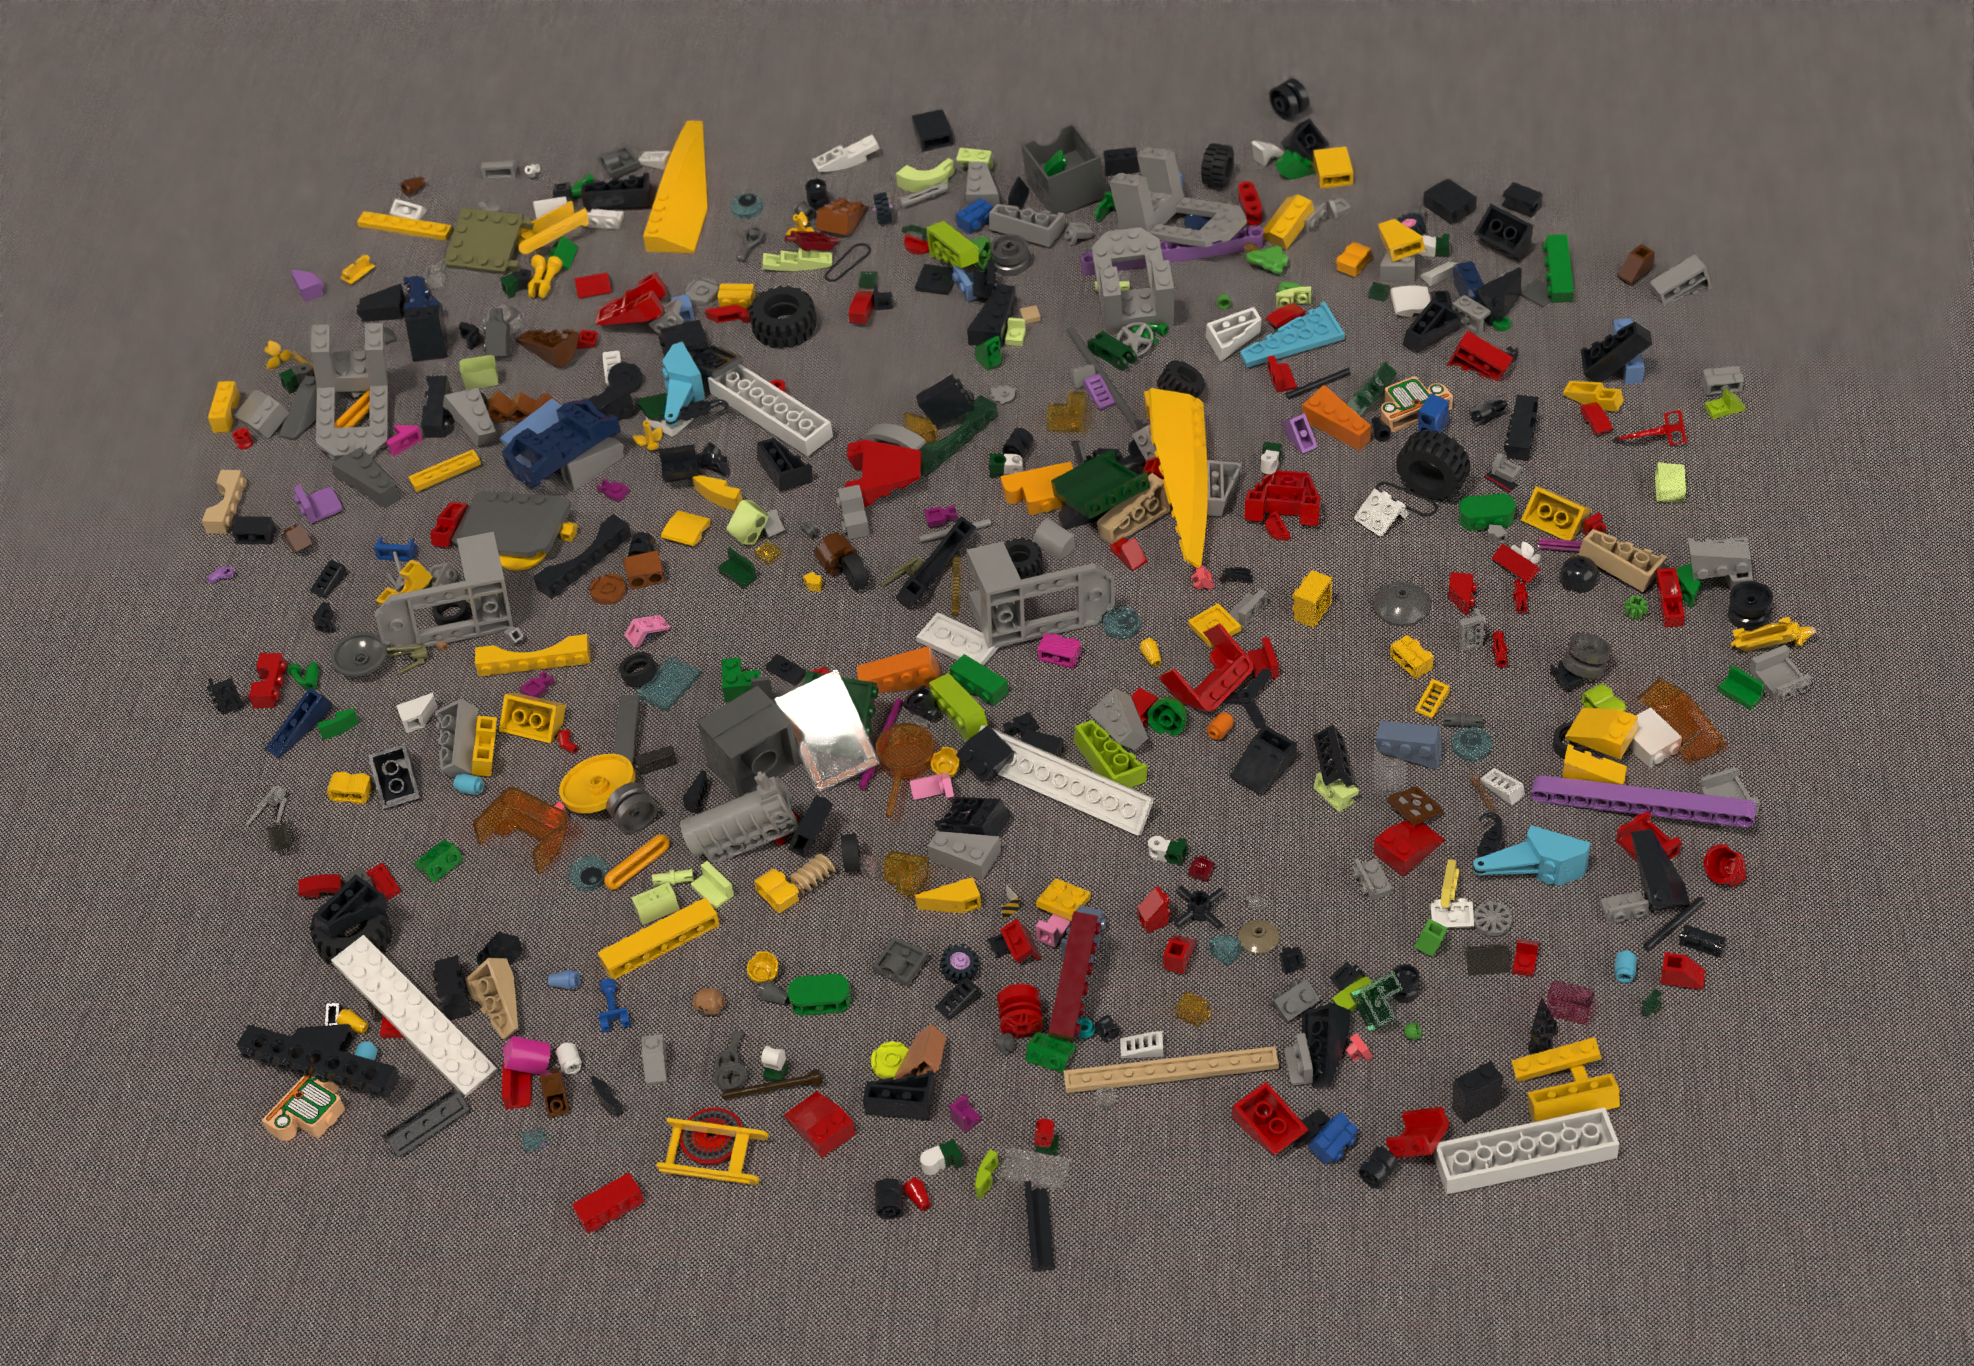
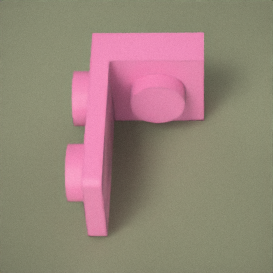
M661 615L635 618L631 621L624 636L634 648L641 646L647 633L667 631L670 626Z
M948 772L910 780L914 800L943 793L946 798L954 797L951 778Z
M1052 914L1047 923L1039 920L1036 924L1037 940L1055 948L1070 926L1071 921Z

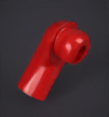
M567 729L561 730L558 733L559 746L575 754L578 751V745L570 742L569 739L571 737L569 735H571V732Z

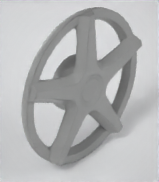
M1133 322L1123 326L1116 337L1120 341V337L1124 332L1128 339L1122 343L1127 346L1130 345L1136 354L1138 347L1142 343L1149 344L1143 352L1137 354V357L1146 353L1153 343L1151 328L1142 322ZM1140 326L1135 333H1132L1128 328ZM1145 328L1150 332V339L1141 337Z

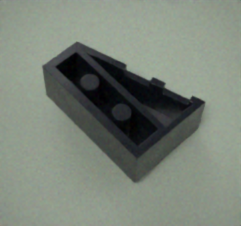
M1517 394L1514 413L1510 416L1509 425L1511 427H1508L1507 438L1509 440H1505L1504 451H1507L1508 459L1529 461L1537 423L1539 397Z
M775 438L757 442V459L779 491L812 482L811 464H805L801 461L800 456H794L789 452V448Z
M927 1071V1074L916 1076L908 1074L907 1077L900 1079L892 1077L867 1082L863 1097L865 1114L929 1120L936 1084L934 1071Z

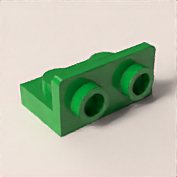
M442 840L413 864L417 870L426 873L430 881L435 883L459 864L463 857L455 844Z
M1036 1032L1028 1042L1025 1060L1064 1073L1067 1061L1075 1052L1076 1044Z

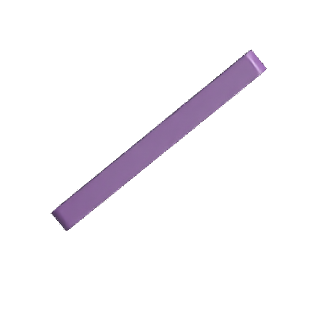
M1258 226L1241 228L1229 241L1222 243L1219 240L1213 242V246L1206 248L1160 241L1163 261L1169 260V263L1260 249L1263 247V229ZM1092 252L1084 253L1081 256V270L1084 275H1096ZM1145 259L1113 262L1112 267L1117 266V271L1146 267Z
M1543 775L1534 778L1530 795L1533 800L1542 803L1633 814H1643L1649 811L1651 816L1740 827H1750L1754 824L1757 809L1755 802L1746 799Z

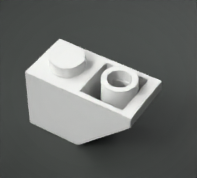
M433 693L396 705L406 733L425 727L438 708Z

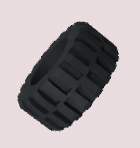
M777 286L778 288H769L768 291L761 292L760 296H757L750 306L749 315L755 338L771 348H792L793 345L802 344L804 340L806 341L810 338L817 325L812 298L804 290L802 291L797 287ZM786 315L790 316V317H787V318L776 319L777 317H780V316H786Z
M1423 430L1422 432L1414 433L1408 438L1397 456L1396 467L1398 475H1401L1400 479L1402 482H1405L1409 489L1414 490V493L1417 495L1421 494L1424 498H1432L1433 500H1440L1441 498V500H1445L1455 496L1470 473V459H1468L1467 452H1464V447L1458 444L1457 440L1453 437L1451 439L1447 434H1441L1435 430L1431 432Z
M386 910L361 922L362 924H367L360 933L348 938L328 937L316 928L314 917L310 924V934L319 956L326 964H331L334 968L336 967L332 964L331 959L362 935L381 953L387 950V944H390L392 939V927Z

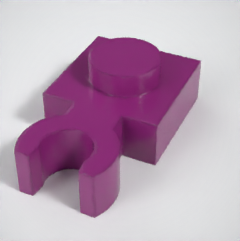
M602 479L604 486L596 485L599 493H604L606 498L618 503L630 492L628 486L617 481L610 484L607 479Z
M942 506L924 510L928 527L946 524V520L954 521L958 519L955 506H949L944 510Z
M542 671L538 679L532 677L519 688L520 692L524 695L539 698L547 691L546 686L554 683V677L551 675L547 678V671Z

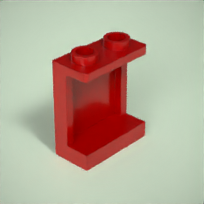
M1649 811L1637 815L1632 821L1622 824L1617 829L1616 843L1636 862L1631 832L1652 829L1670 860L1680 854L1682 841L1677 837L1669 839L1651 822V813Z
M1443 1107L1404 1111L1401 1117L1406 1126L1400 1136L1388 1137L1386 1144L1396 1158L1432 1154L1450 1126Z

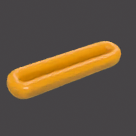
M370 391L364 393L335 421V428L355 427L370 412Z
M663 834L653 837L605 875V886L611 890L621 887L668 850L670 846L669 838Z

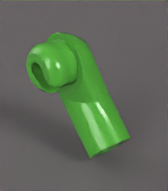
M1281 282L1278 292L1304 286L1294 282Z

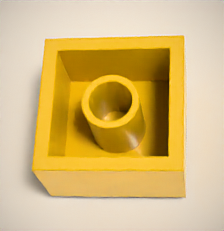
M1311 570L1308 576L1303 578L1299 589H1295L1292 596L1294 599L1292 609L1294 621L1315 628L1332 603V577Z

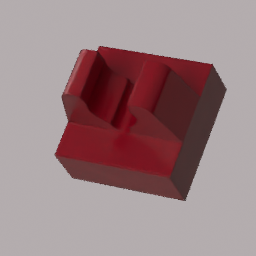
M1199 855V858L1195 857L1188 871V877L1208 882L1215 867L1214 862L1209 861L1206 856Z

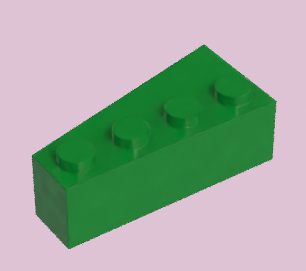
M1568 234L1546 235V241L1542 243V251L1544 252V267L1546 268L1545 280L1546 282L1548 281L1547 296H1550L1551 303L1572 302L1574 290Z

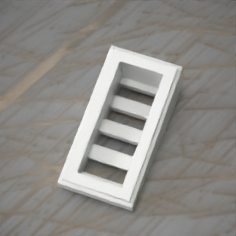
M671 151L644 152L638 160L641 165L665 170Z
M618 350L603 353L606 386L609 385L607 379L609 370L615 364L622 362L620 351Z
M1495 768L1480 779L1481 783L1511 805L1515 804L1525 795L1523 783Z
M1162 1031L1120 1039L1121 1059L1164 1057ZM1135 1044H1139L1140 1049H1135ZM1127 1045H1131L1130 1051H1127Z

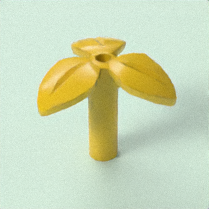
M800 212L799 215L793 216L797 228H791L787 231L786 235H790L791 231H815L812 227L805 228L808 224V219L803 212Z
M269 340L268 346L264 348V351L273 358L268 360L266 368H277L280 365L279 359L286 362L291 358L292 353L289 350H284L280 353V345Z
M644 421L645 436L634 435L632 438L640 446L648 444L647 450L658 449L659 444L656 442L662 438V428L658 427L652 432L650 422Z

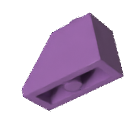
M291 270L294 283L304 302L323 296L322 288H324L321 278L317 279L315 273Z
M1305 413L1282 421L1288 439L1301 454L1318 447Z

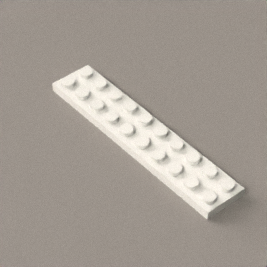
M981 725L979 731L985 728L986 725ZM993 729L1016 751L998 775L1137 836H1141L1154 801L1153 797Z
M364 935L331 959L332 964L465 1098L498 1072L497 1068Z

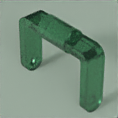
M914 224L902 228V233L904 234L914 231L923 235V241L928 240L925 228Z

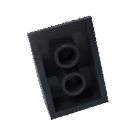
M1518 267L1478 288L1477 303L1490 310V315L1484 318V321L1490 326L1493 325L1494 320L1499 322L1504 316L1506 317L1521 296L1522 268Z
M406 744L368 755L383 810L421 799L412 757Z

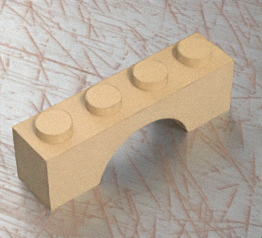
M220 470L216 484L220 494L225 497L217 505L206 508L202 519L206 533L227 534L232 526V519L234 514L237 513L238 502L241 501L242 491L246 487V478L243 477L241 470Z

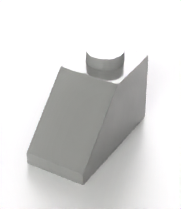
M663 1034L642 1036V1058L646 1086L667 1083V1053Z

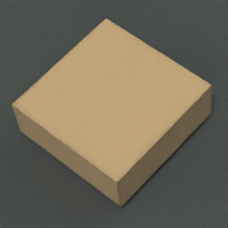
M1036 305L1020 309L1022 319H1025V324L1041 321Z

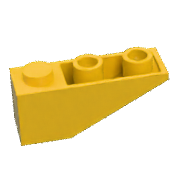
M973 877L915 895L918 910L966 913L982 908L981 897Z

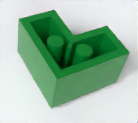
M741 657L722 659V690L725 703L731 702L751 690V679L761 677L760 670L743 671Z

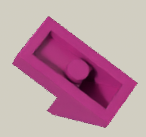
M394 425L396 435L388 439L386 443L389 453L394 457L419 443L423 438L418 426Z

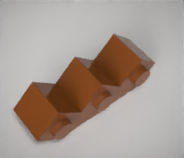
M496 391L488 398L486 409L490 418L497 423H505V421L517 423L527 418L549 400L554 399L558 403L559 400L546 392L534 400L522 391L511 400L499 391Z

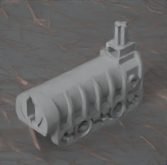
M759 771L757 772L758 776L754 777L758 783L756 791L748 792L744 796L733 798L727 803L719 804L715 808L704 810L698 815H692L681 820L682 835L693 856L697 857L704 854L709 861L718 863L796 831L798 821L790 807L793 804L792 795L781 779L774 776L768 778L765 773Z

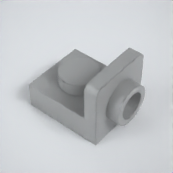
M1069 223L1064 238L1071 246H1074L1077 238H1092L1094 232L1086 223Z

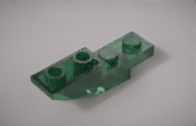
M1384 361L1346 404L1360 416L1383 393L1385 388L1395 378L1397 372Z

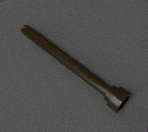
M820 1069L811 1070L805 1076L723 1091L721 1098L727 1100L804 1084L813 1085L814 1087L821 1086Z

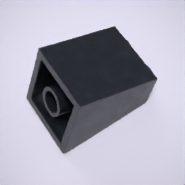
M440 305L405 309V324L413 362L447 358L448 333Z

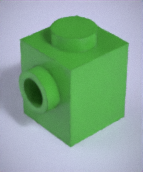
M1428 919L1414 948L1433 957L1446 933L1447 927Z

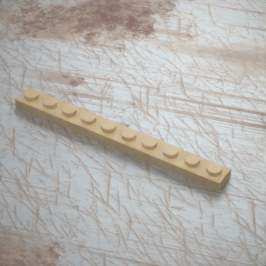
M1274 1046L1064 1070L1066 1093L1273 1070L1279 1069L1276 1047Z

